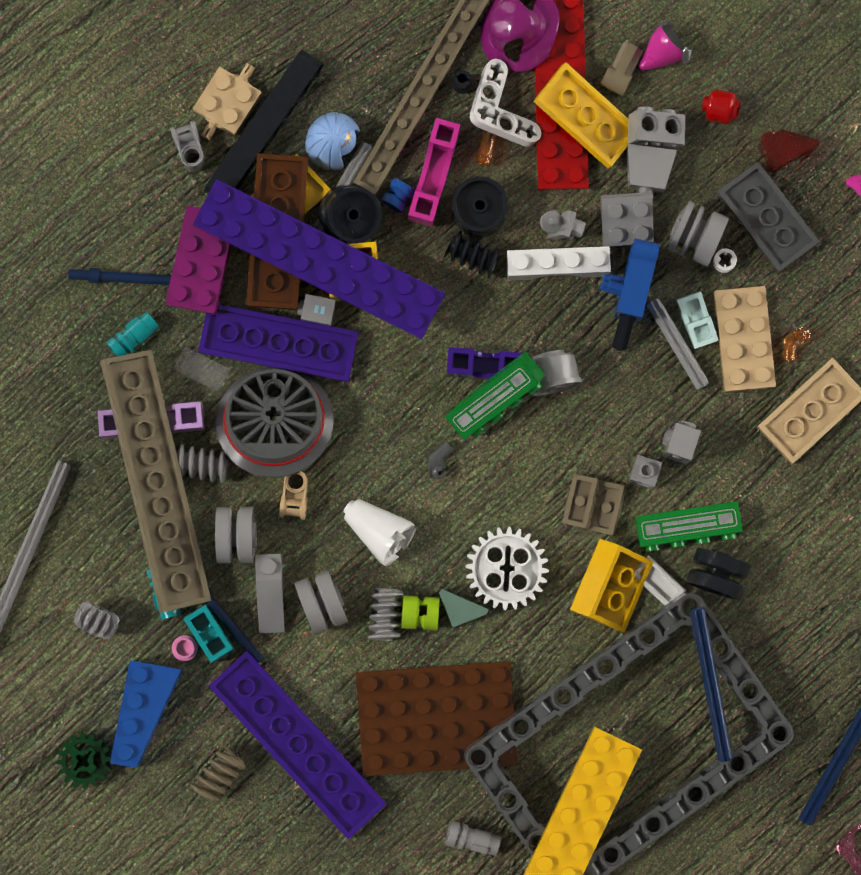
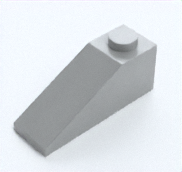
M282 554L255 555L259 633L285 632Z

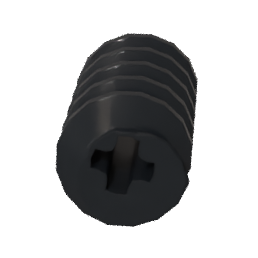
M459 230L450 241L444 258L449 253H451L452 262H455L460 257V266L462 267L469 261V270L473 271L479 266L478 274L482 275L488 270L487 278L490 279L500 259L499 248L497 247L492 252H489V243L481 248V239H477L472 244V235L469 234L465 239H462V230Z

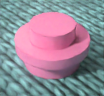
M183 635L174 640L172 653L178 660L189 661L197 654L198 645L192 637Z

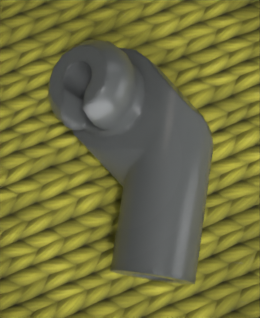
M446 441L428 457V472L431 477L441 479L445 476L444 459L454 451Z

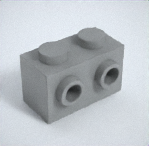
M687 421L676 423L672 428L668 427L662 440V445L666 446L662 457L687 465L692 460L701 431L696 429L695 424Z

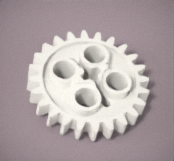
M499 527L497 528L496 536L488 531V540L479 537L481 546L472 545V549L476 554L467 555L473 561V564L465 565V568L472 570V573L468 574L466 579H474V583L469 586L470 589L476 587L479 589L475 596L477 598L484 595L483 604L492 600L493 609L499 603H502L503 611H506L508 604H511L513 609L517 610V602L519 601L524 607L527 606V597L533 601L536 599L533 591L540 593L543 591L538 584L547 583V580L541 577L542 574L549 572L548 569L542 568V564L548 562V559L540 558V555L545 550H536L535 547L539 541L536 540L530 543V533L524 538L521 537V529H518L516 534H512L511 527H508L506 534H503ZM506 546H510L509 565L514 567V571L509 573V588L505 592L503 590L505 573L500 570V566H504ZM492 548L499 549L502 553V559L498 562L490 561L487 555L488 551ZM524 550L528 555L527 561L523 564L515 562L513 558L515 551ZM497 574L500 577L501 583L497 588H491L487 585L486 578L488 575ZM517 575H521L526 579V587L520 590L512 585V579Z

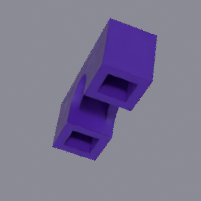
M449 347L447 376L488 380L522 353L505 351L484 353L477 352L474 349Z

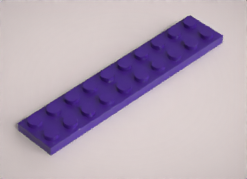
M217 179L193 223V226L421 340L426 334L445 296L444 292Z

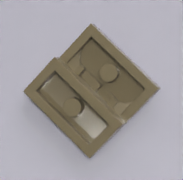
M573 474L562 524L615 537L627 487L601 481L597 478Z

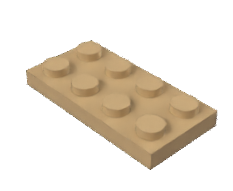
M765 286L714 291L724 392L775 388L776 381Z
M831 358L760 423L757 428L792 465L861 402V387L834 358Z

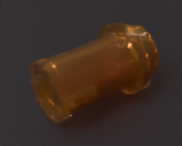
M489 132L482 133L479 151L475 154L476 163L482 166H490L491 162H494L495 159L493 153L498 136L492 134V137H490L491 133Z

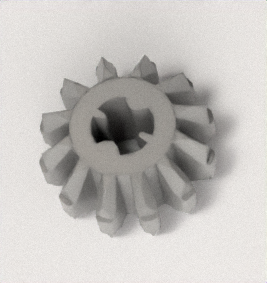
M83 602L80 608L77 609L74 623L78 628L103 639L112 638L120 621L115 613L91 602Z

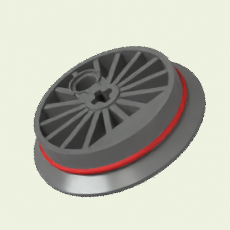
M271 367L253 370L236 380L222 397L216 414V431L219 443L229 459L238 467L251 474L270 478L293 475L312 465L328 446L334 424L330 400L318 382L307 374ZM279 379L287 380L286 384L284 385ZM293 383L299 385L300 388L287 399ZM258 384L263 401L249 388L250 386ZM272 391L281 392L278 397L269 396ZM244 392L257 405L242 400L239 396ZM306 392L311 396L307 400L294 404ZM234 405H237L251 412H232ZM314 405L317 409V413L298 412ZM272 409H276L277 416L274 421H271V419L273 418ZM231 420H250L231 428ZM297 421H316L314 428ZM291 428L310 436L303 441ZM253 429L241 441H239L235 436L239 433ZM282 431H284L295 443H287ZM262 432L257 443H250ZM270 433V443H265ZM276 433L278 434L281 443H276Z

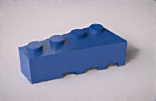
M130 660L111 755V764L133 768L140 766L183 670Z

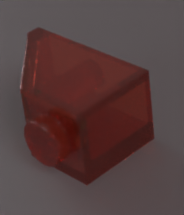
M782 129L777 133L775 130H771L762 135V140L757 147L771 172H774L816 150L819 142L817 139Z

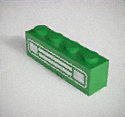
M525 351L451 407L444 417L464 440L471 434L476 437L486 428L484 425L487 422L495 423L505 414L503 410L507 407L513 409L523 401L522 396L527 392L530 395L535 393L542 386L540 382L545 373Z
M738 501L642 515L634 518L638 547L645 548L646 552L661 550L660 545L670 544L671 548L685 547L686 541L696 540V545L711 543V538L721 536L722 541L737 539V534L743 532Z

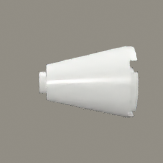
M361 499L350 501L343 511L345 513L344 520L384 566L390 565L399 557L395 553L401 548L403 550L406 549L416 531L415 525L411 521Z

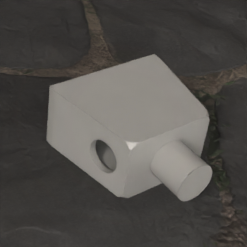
M628 144L626 150L628 189L639 191L638 193L652 192V195L654 193H664L676 156V150Z

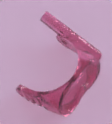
M861 823L853 827L849 831L850 833L837 846L839 854L849 863L857 875H861V860L854 851L853 838L855 833L861 828Z

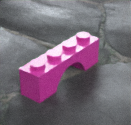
M439 118L435 119L422 173L408 214L409 221L433 227L459 137L460 124Z

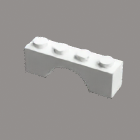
M610 246L508 250L506 255L507 281L533 280L540 277L573 275L583 278L603 277L605 273L610 274L611 272Z

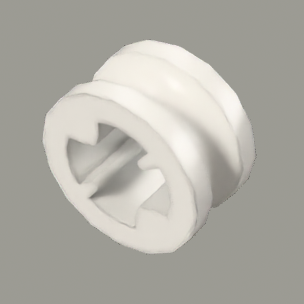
M727 248L719 250L713 258V266L721 273L730 272L737 262L735 253ZM724 254V257L728 255L731 258L729 267H726V264L723 267L719 264L721 260L720 255Z

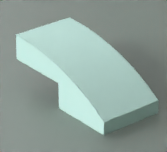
M701 291L676 299L694 349L719 341Z

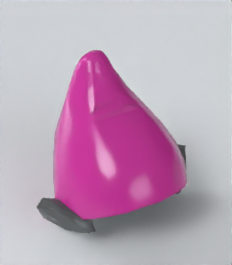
M668 22L657 23V29L653 32L646 51L638 64L641 70H651L666 67L681 60L684 64H687L691 59L692 49L688 50L686 46L684 47L672 30L673 24Z

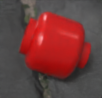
M719 89L713 90L710 96H705L702 104V110L706 111L707 120L724 125H729L733 120H737L741 107V101H738L735 93Z

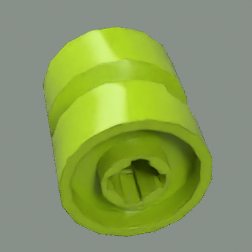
M404 595L401 628L416 629L418 626H421L423 630L438 631L440 598L425 597L423 600H420L418 596ZM419 610L427 611V615L419 616Z

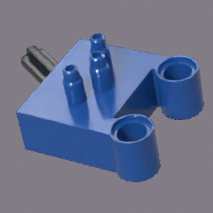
M635 238L634 243L631 244L624 276L606 273L603 276L600 290L618 295L613 317L619 318L612 343L613 348L617 349V351L627 349L634 322L639 323L643 317L660 244Z

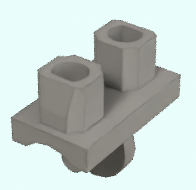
M570 210L561 213L548 211L540 218L541 228L549 233L547 238L553 241L563 238L571 240L574 236L577 238L582 237L586 223L575 219L576 212Z

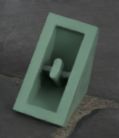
M441 589L439 593L452 628L485 616L488 613L489 609Z

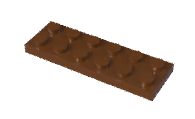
M257 153L254 198L304 222L308 157ZM250 254L246 306L298 310L300 279Z

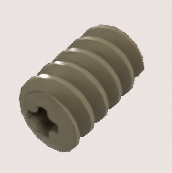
M223 744L222 746L226 752H215L219 761L209 760L213 768H202L206 777L197 775L196 779L199 785L189 784L192 789L208 801L218 802L219 797L216 792L225 794L226 790L223 784L228 786L233 784L229 776L238 778L239 773L236 768L242 770L246 768L242 759Z

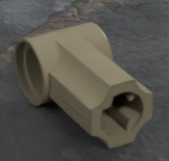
M624 42L612 66L608 67L600 86L623 96L633 77L632 73L643 51L631 43Z

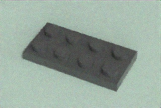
M756 162L717 191L718 196L777 273L781 272L820 242L759 162Z

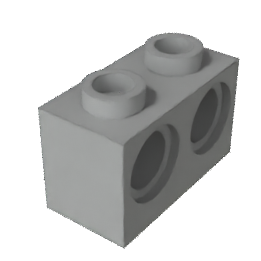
M638 107V110L629 114L628 144L673 150L685 145V115L676 114L677 111L672 109L658 112L653 111L652 107ZM642 121L648 125V131L642 127ZM665 124L671 127V133L666 130Z

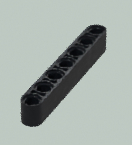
M303 49L297 54L204 188L206 194H209L216 179L237 190L240 188L257 163V153L263 154L321 72L324 66L321 61Z

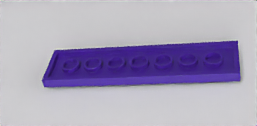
M248 651L242 654L209 685L214 693L347 839H350L387 804Z

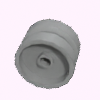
M217 507L215 517L217 563H231L234 558V547H237V557L240 563H254L255 547L257 546V526L255 523L254 507H240L237 511L236 523H234V514L230 507Z
M329 570L316 574L315 581L319 589L316 592L311 581L307 578L294 583L314 635L327 631L328 625L324 614L328 613L332 624L336 627L348 623L343 608L345 606L337 584L334 585Z

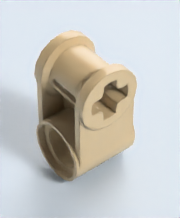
M300 471L296 474L285 476L283 495L280 502V518L295 516L300 517L301 520L306 519L308 478ZM298 474L303 478V485L299 489H293L289 484V480L293 475ZM288 506H297L299 509L288 508Z

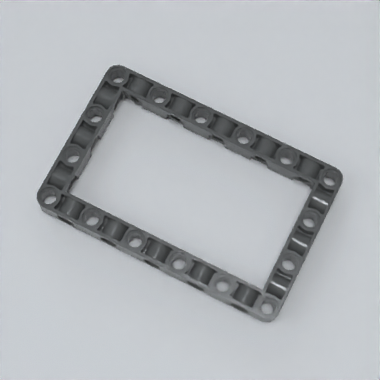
M690 592L680 594L466 748L464 759L531 855H533L536 849L531 846L533 837L537 835L542 836L545 828L497 762L499 760L498 757L511 747L519 746L542 729L541 726L555 716H561L584 699L583 696L597 686H603L624 671L626 665L637 657L645 656L669 638L668 635L679 627L687 626L695 638L691 612L687 613L683 608L684 602L689 598L694 600L695 608L702 607L705 609L712 649L716 642L722 641L724 643L725 650L722 654L716 655L713 651L716 669L758 729L731 748L733 758L736 756L742 758V766L739 769H732V760L720 762L718 758L598 843L583 875H608L792 741L794 736L792 726L699 595ZM645 629H651L653 632V639L648 643H644L641 639V633ZM603 659H609L611 662V669L606 673H601L599 670V663ZM747 684H753L755 688L754 694L751 697H745L743 694V688ZM561 689H566L569 692V699L564 703H559L556 699V694ZM519 719H523L527 723V728L522 733L514 731V723ZM782 726L784 735L781 739L775 740L773 731L776 727ZM475 750H482L485 753V758L480 763H474L471 760V755ZM693 787H699L700 796L695 800H691L688 795L689 790ZM505 793H513L515 796L514 802L509 806L501 803V798ZM651 817H657L659 824L656 829L648 830L646 827L647 820ZM610 847L615 848V858L612 860L604 859L605 850Z

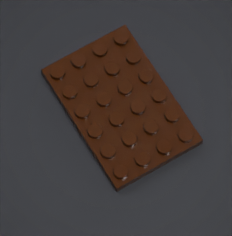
M510 661L357 672L356 683L363 776L470 769L464 759L466 748L514 713ZM516 746L511 747L498 757L499 760L497 762L500 766L518 765ZM475 750L471 755V760L474 763H480L485 758V753L482 750Z

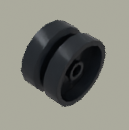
M476 176L465 180L458 186L453 196L452 216L455 224L463 233L470 234L472 237L484 238L493 235L502 227L507 217L508 198L505 190L497 181L488 177ZM479 204L484 205L482 210H478L476 207Z
M340 185L329 190L322 198L319 207V221L323 229L330 236L350 243L364 242L371 238L379 229L382 220V209L377 197L369 190L357 186Z
M696 548L693 562L707 570L695 568L689 570L685 583L722 597L740 600L743 586L729 578H747L751 565L719 551Z

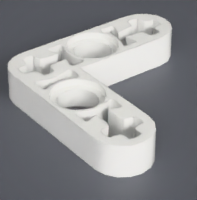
M492 59L485 65L470 112V120L473 125L522 146H532L540 139L541 129L535 122L498 107L507 78L508 68L502 60ZM493 67H495L497 69L498 75L496 76L494 81H491L494 74V71L492 69ZM483 89H492L495 98L488 99L485 97ZM480 111L484 112V116L486 117L484 120L481 119V114L479 113ZM500 120H508L511 123V130L503 129L500 125ZM527 129L530 130L531 138L527 137L525 132Z

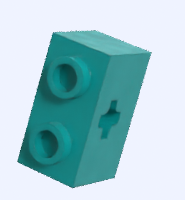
M207 605L202 606L183 619L211 663H215L235 650Z

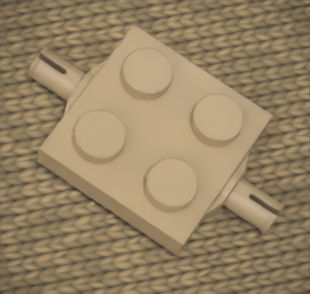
M246 63L240 75L231 74L221 67L218 68L193 107L194 112L203 116L208 122V125L201 134L203 138L210 141L217 128L237 136L263 95L262 91L251 86L248 82V79L255 70L252 65L250 66V64Z

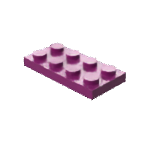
M187 205L165 305L216 315L231 244L193 226L201 208Z

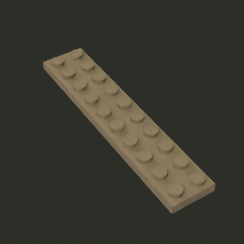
M152 350L103 359L100 362L159 611L163 613L211 601Z

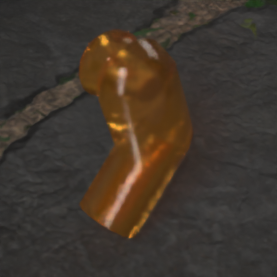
M797 328L785 337L783 361H796V348L808 342L811 338V333L808 329Z

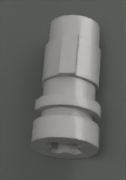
M451 820L445 839V846L454 848L456 845L457 849L467 848L478 853L496 856L501 836L488 831L469 828L468 824L463 823L461 826L460 822Z

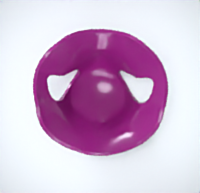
M492 0L481 24V43L486 56L490 60H502L507 65L508 70L514 72L527 71L540 65L549 56L558 31L560 15L554 0H536L532 10H529L520 0ZM522 38L524 43L521 49L520 60L515 62L508 58L504 51V46L514 39Z

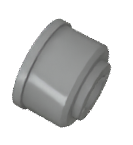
M555 350L532 357L545 373V376L540 382L542 386L530 396L553 394L582 384L575 356L572 353H565L564 350Z

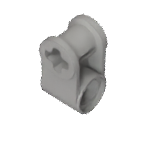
M190 121L189 125L175 129L171 127V134L185 169L193 173L202 170L205 166V157L195 121ZM191 154L199 155V159L195 163H188L186 160Z

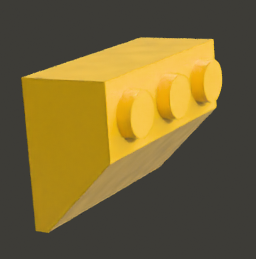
M599 539L570 610L625 633L654 562L618 544ZM641 563H644L646 566L639 573L641 575L640 580H637L634 570Z

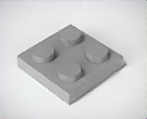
M652 192L601 195L603 247L631 245L634 243L635 238L654 243Z

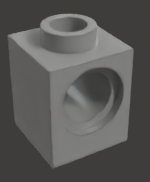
M637 455L628 482L653 489L663 462Z

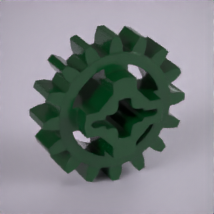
M85 732L80 734V739L75 735H71V743L67 741L62 742L65 750H57V753L62 756L61 760L55 761L56 764L62 765V769L58 771V774L65 773L67 776L64 782L67 783L73 780L74 788H77L82 783L83 789H88L89 782L94 787L98 786V778L106 780L103 772L112 770L110 766H107V762L111 761V757L106 755L111 748L102 747L104 739L95 741L96 734L94 733L90 735L89 739L86 737ZM80 743L91 744L87 750H81L79 747H76ZM98 753L101 755V766L96 764V755ZM90 754L87 760L90 763L89 766L83 765L79 767L81 763L79 756ZM68 755L72 757V767L70 769L67 762ZM82 771H88L93 775L89 778L77 777Z

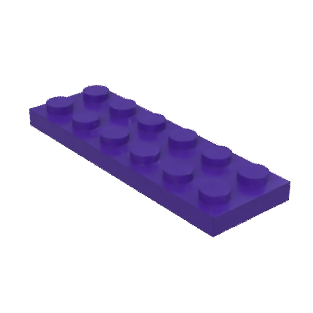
M218 305L216 315L206 313L198 353L349 383L359 332Z

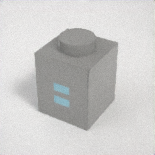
M306 294L305 300H300L297 315H301V321L332 326L337 302L334 299Z

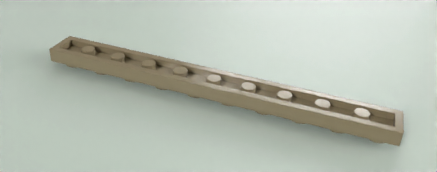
M460 0L355 178L354 185L369 190L375 196L377 195L490 0Z

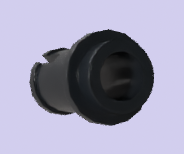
M461 70L455 74L452 81V87L455 92L465 94L472 88V80L467 71Z

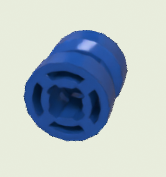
M393 178L390 183V190L388 193H384L381 202L389 208L403 213L406 208L405 202L413 196L415 190L403 181Z

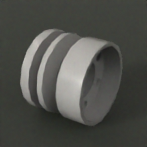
M689 200L687 206L679 213L672 228L668 250L674 252L678 242H680L683 246L679 255L683 256L689 247L694 248L692 261L708 267L729 217L713 211L708 220L702 219L704 206H700L695 216L691 214L695 203Z

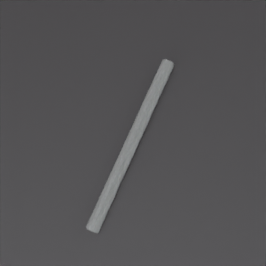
M58 461L0 595V633L71 469V466L63 461Z

